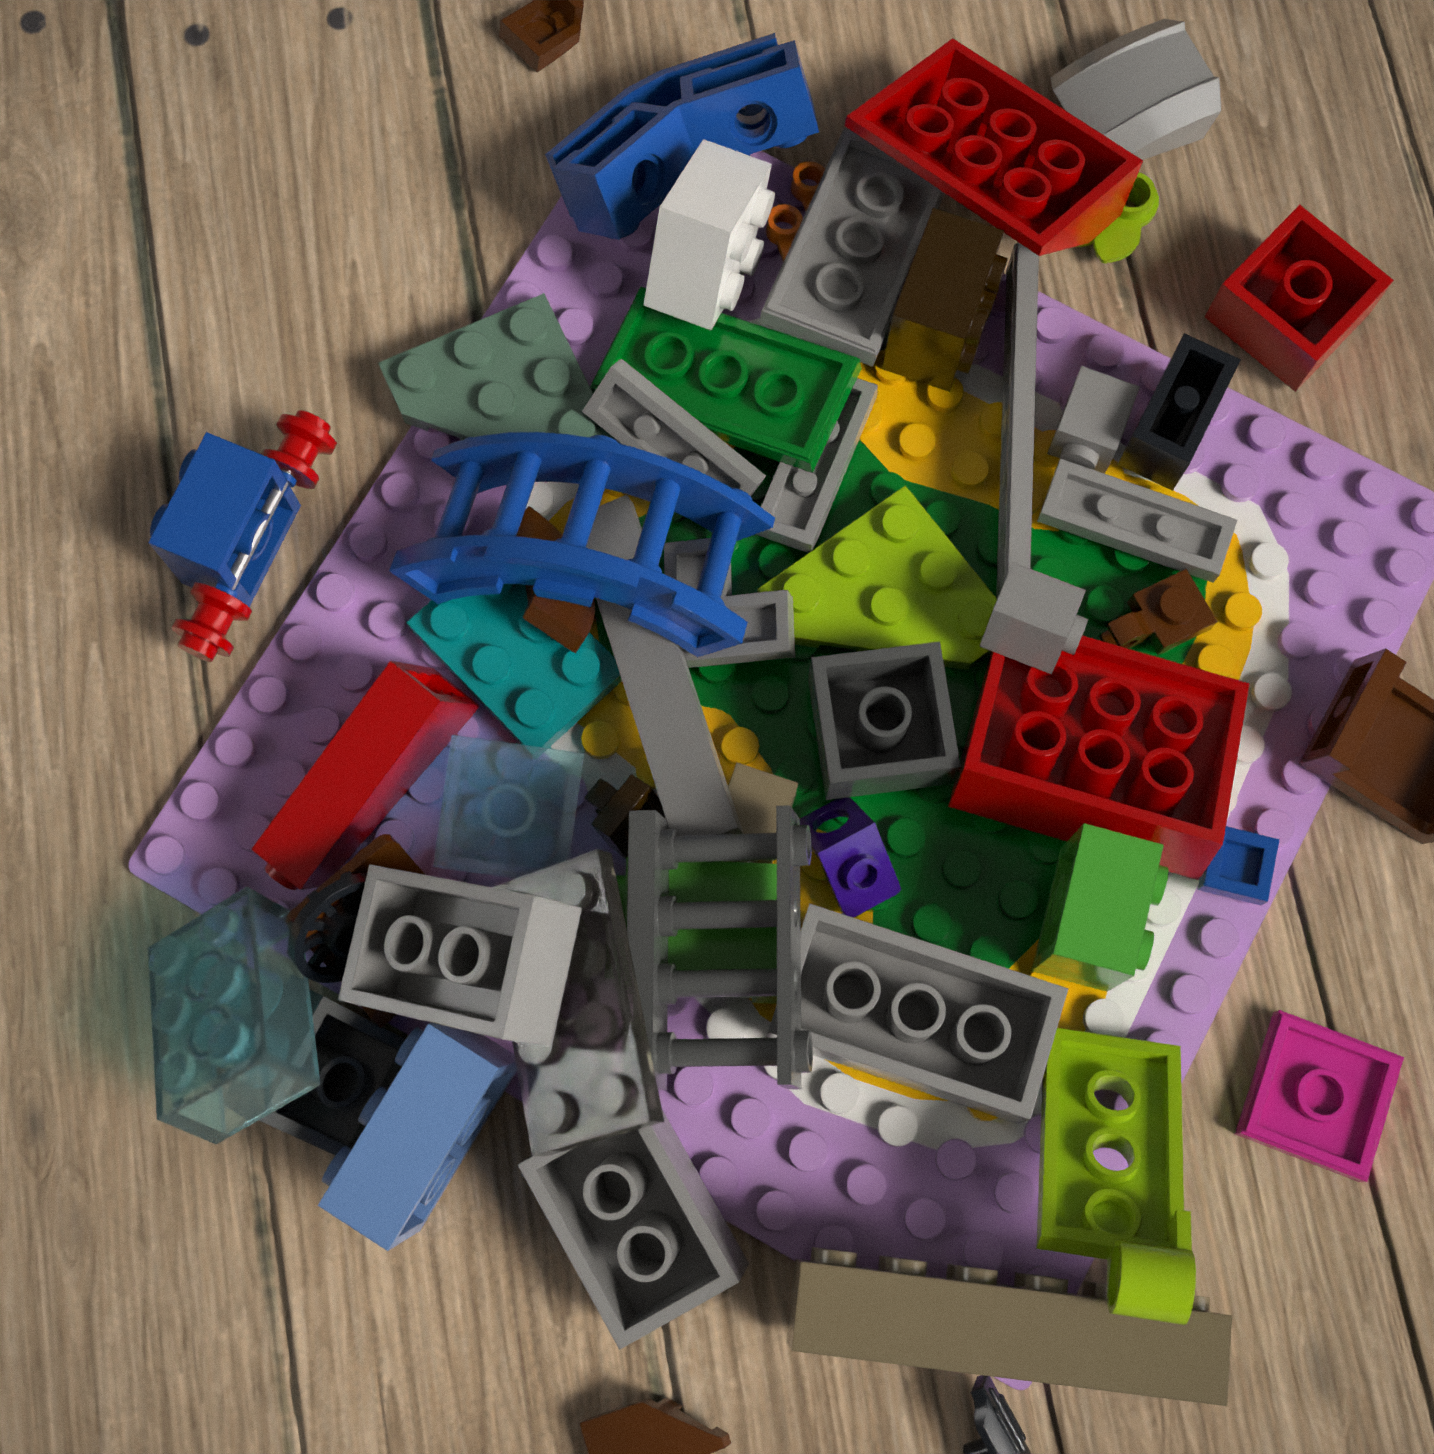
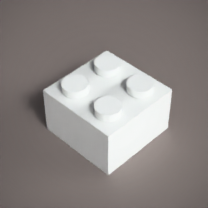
M702 140L659 207L643 306L712 330L724 308L730 311L735 308L744 284L743 274L753 276L764 248V241L757 239L756 236L758 227L763 228L766 224L775 198V192L767 189L771 163L716 143Z

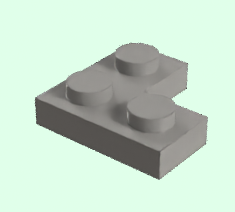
M711 538L665 543V575L697 589ZM730 562L721 599L727 608L748 622L742 644L698 658L682 648L688 668L795 658L793 596L788 590L732 595Z

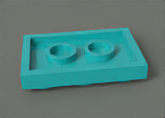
M504 584L501 594L468 596L452 599L440 604H436L431 600L406 622L409 629L535 760L622 682L615 658L590 632L575 654L522 618L528 604L524 584Z

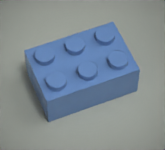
M428 1023L424 1031L416 1027L408 1035L395 1057V1063L400 1065L401 1069L389 1089L387 1090L382 1086L379 1087L363 1108L358 1122L366 1127L352 1149L344 1146L327 1167L322 1177V1182L328 1185L329 1188L318 1206L387 1251L420 1232L523 1060L481 1034L435 1023Z

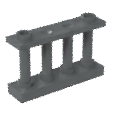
M790 805L776 806V833L678 836L676 829H669L667 820L656 810L629 811L625 1026L626 1087L640 1091L667 1090V1074H674L676 1067L777 1066V1085L786 1089H802L801 1073H811L813 1042L811 1031L801 1030L800 866H810L812 848L809 825H800V818ZM777 860V900L677 902L676 896H669V870L677 869L680 862ZM777 927V968L677 970L674 963H668V937L676 936L678 929ZM777 996V1038L676 1039L674 1032H667L668 1005H675L677 998Z

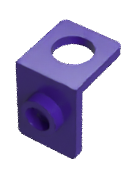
M850 797L835 799L800 818V825H809L812 851L820 861L843 915L854 918L901 891L900 883L875 822ZM832 818H848L843 826L827 833L816 832L821 824Z

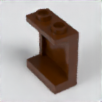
M1385 648L1353 661L1299 764L1419 843L1434 842V699L1399 677L1407 662Z

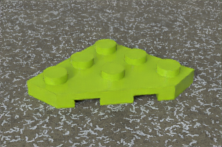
M906 485L757 589V593L788 590L793 596L795 645L819 648V645L852 649L859 652L940 641L944 667L969 670L991 654L990 650L980 647V643L997 598Z

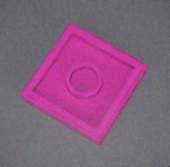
M1275 1011L1269 1023L1235 1135L1357 1182H1368L1404 1057L1284 1011Z

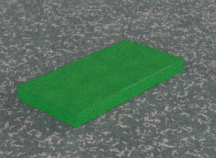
M641 286L590 385L592 393L594 394L610 367L620 359H623L725 443L813 473L862 369L860 358L723 313L720 314L712 330L643 306L646 288Z

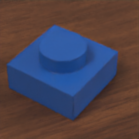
M1226 826L1223 845L1200 877L1198 890L1260 906L1267 903L1280 839Z

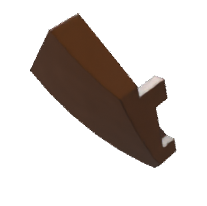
M533 0L500 20L499 37L537 73L579 42L584 0Z
M668 1397L659 1402L647 1398L590 1417L579 1423L589 1454H711L729 1446L731 1440L729 1434L718 1427L710 1429L680 1411L682 1406Z

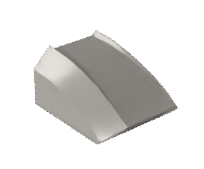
M1162 19L1138 28L1091 51L1050 77L1052 89L1064 110L1142 160L1203 139L1221 112L1219 77L1213 76L1185 31V22Z

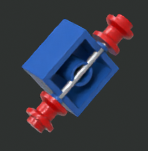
M298 410L295 416L282 414L276 424L278 430L284 435L278 450L263 449L261 454L206 432L198 449H192L184 458L179 471L180 483L169 504H163L153 517L150 527L151 538L148 543L180 582L191 587L190 594L198 602L191 619H175L171 629L181 637L177 646L199 659L213 662L216 654L230 657L234 646L226 638V634L233 621H248L252 613L250 605L301 507L291 487L293 488L296 485L306 489H314L319 481V476L311 467L317 455H331L337 446V442L329 434L331 430L330 425L310 412Z

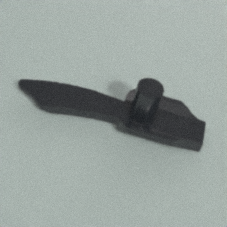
M977 1376L970 1393L975 1408L974 1422L981 1438L965 1443L963 1454H1031L1025 1442L1026 1436L1004 1395L999 1394L990 1376Z

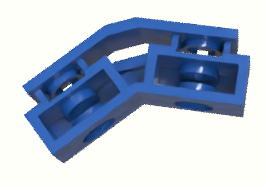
M773 33L657 71L624 89L548 151L545 156L570 217H573L578 231L618 240L634 233L638 229L640 222L662 204L703 139L750 156L753 153L775 146L778 148L793 147L803 142L809 135L819 133L814 104L795 40L778 45L776 35Z

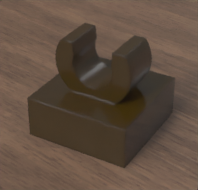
M633 774L627 778L619 790L599 778L584 797L587 802L597 808L595 812L598 816L591 825L608 846L625 859L628 857L629 811L656 810L665 818L660 799L648 784Z

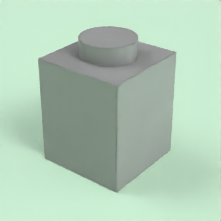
M1081 366L1047 454L1105 474L1118 449L1140 386Z
M1013 562L992 611L980 647L1052 674L1061 652L1064 651L1074 655L1088 619L1077 615L1086 590Z

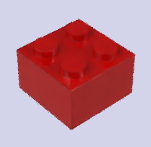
M1299 204L1224 281L1204 317L1296 392L1371 313L1394 280Z

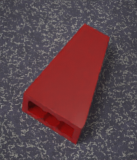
M390 661L251 850L267 862V865L264 867L266 873L277 883L290 890H304L321 886L345 864L468 722L480 705L434 668Z

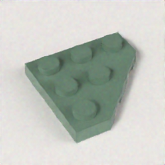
M545 293L378 362L404 422L426 431L432 428L458 437L460 440L468 437L508 432H544L583 437L604 435L615 440L613 436L582 412L593 393Z

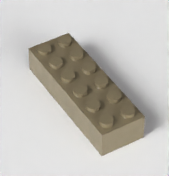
M812 1247L810 1260L795 1259L786 1340L791 1351L1227 1406L1232 1315L1211 1312L1210 1297L1195 1295L1189 1321L1186 1325L1110 1314L1107 1305V1284L1083 1281L1082 1294L1068 1293V1279L1015 1272L1014 1286L997 1284L998 1271L947 1264L946 1277L926 1275L927 1262L879 1255L878 1269L856 1266L857 1253Z

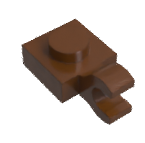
M1185 569L1134 593L1127 601L1132 613L1123 615L1108 623V630L1101 633L1099 638L1103 642L1128 649L1149 640L1155 652L1159 655L1211 630L1218 621L1188 570Z

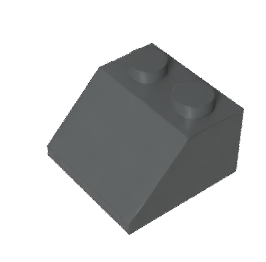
M285 978L220 1097L253 1118L336 1156L344 1146L350 1149L353 1148L366 1127L358 1122L366 1103L379 1087L382 1086L388 1090L400 1071L401 1066L395 1063V1057L406 1039L383 1027L380 1028L376 1023Z

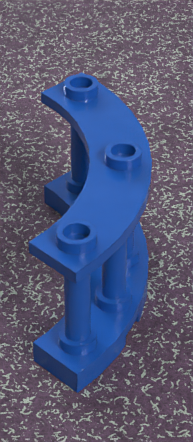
M508 432L468 437L434 450L431 461L456 478L437 531L433 538L397 550L389 571L436 604L468 596L501 594L504 584L534 585L533 591L537 597L570 602L586 607L591 606L595 597L631 610L628 621L663 636L697 658L742 644L748 622L725 606L724 601L721 599L736 541L773 528L775 517L753 502L751 496L745 491L731 488L696 469L666 457L619 444L616 440L604 435L583 437L559 433ZM535 482L579 484L561 539L549 541L516 537ZM506 485L492 528L484 531L482 535L462 536L476 495L486 490ZM604 489L622 492L650 501L634 557L629 560L586 547ZM674 512L712 532L697 589L663 574L658 566Z

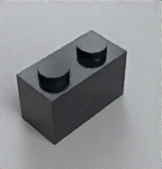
M1184 333L1117 465L1173 491L1191 463L1241 359Z

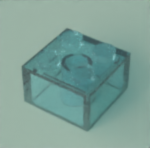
M460 734L452 735L433 867L566 885L584 752Z

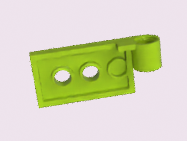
M1057 1028L1042 1079L1036 1249L1106 1259L1107 1305L1110 1314L1186 1325L1192 1312L1195 1296L1196 1264L1194 1253L1192 1252L1191 1211L1184 1210L1181 1046ZM1099 1090L1115 1091L1124 1098L1128 1108L1124 1110L1108 1109L1097 1101L1094 1093ZM1099 1148L1114 1149L1126 1159L1128 1168L1119 1171L1107 1169L1096 1160L1093 1151Z

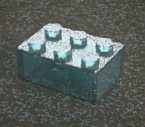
M247 886L148 947L157 1120L214 1144L222 1142L320 1085L309 980L301 974L287 954L290 930L286 924V917L290 910Z

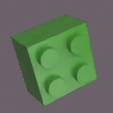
M1084 823L1060 848L1031 971L1106 992L1134 977L1136 969L1144 971L1154 942V932L1145 929L1150 904L1155 906L1160 904L1168 880V867L1159 865L1164 845Z

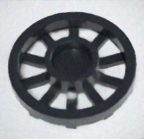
M348 871L340 874L339 880L331 883L320 892L312 891L307 895L310 899L309 902L299 912L296 919L290 920L288 925L290 933L287 954L293 964L306 978L319 983L342 981L367 873L352 874ZM358 891L355 900H352V892ZM339 899L340 904L334 907L332 903ZM322 912L326 914L324 919L317 918ZM308 931H319V933L312 934L306 938ZM321 944L307 963L304 953ZM332 951L335 955V965L320 967L326 956Z

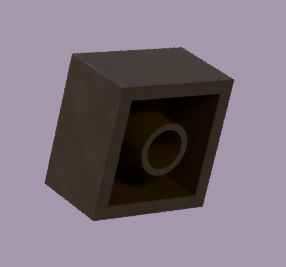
M932 208L892 316L883 370L949 392L951 391L957 371L969 374L979 347L980 337L985 323L988 322L999 290V284L1008 261L1007 257L997 254L1004 230Z

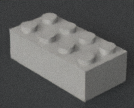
M809 903L801 928V1030L811 1031L814 1056L1017 1124L1031 1120L1068 988ZM777 1005L766 1038H777Z

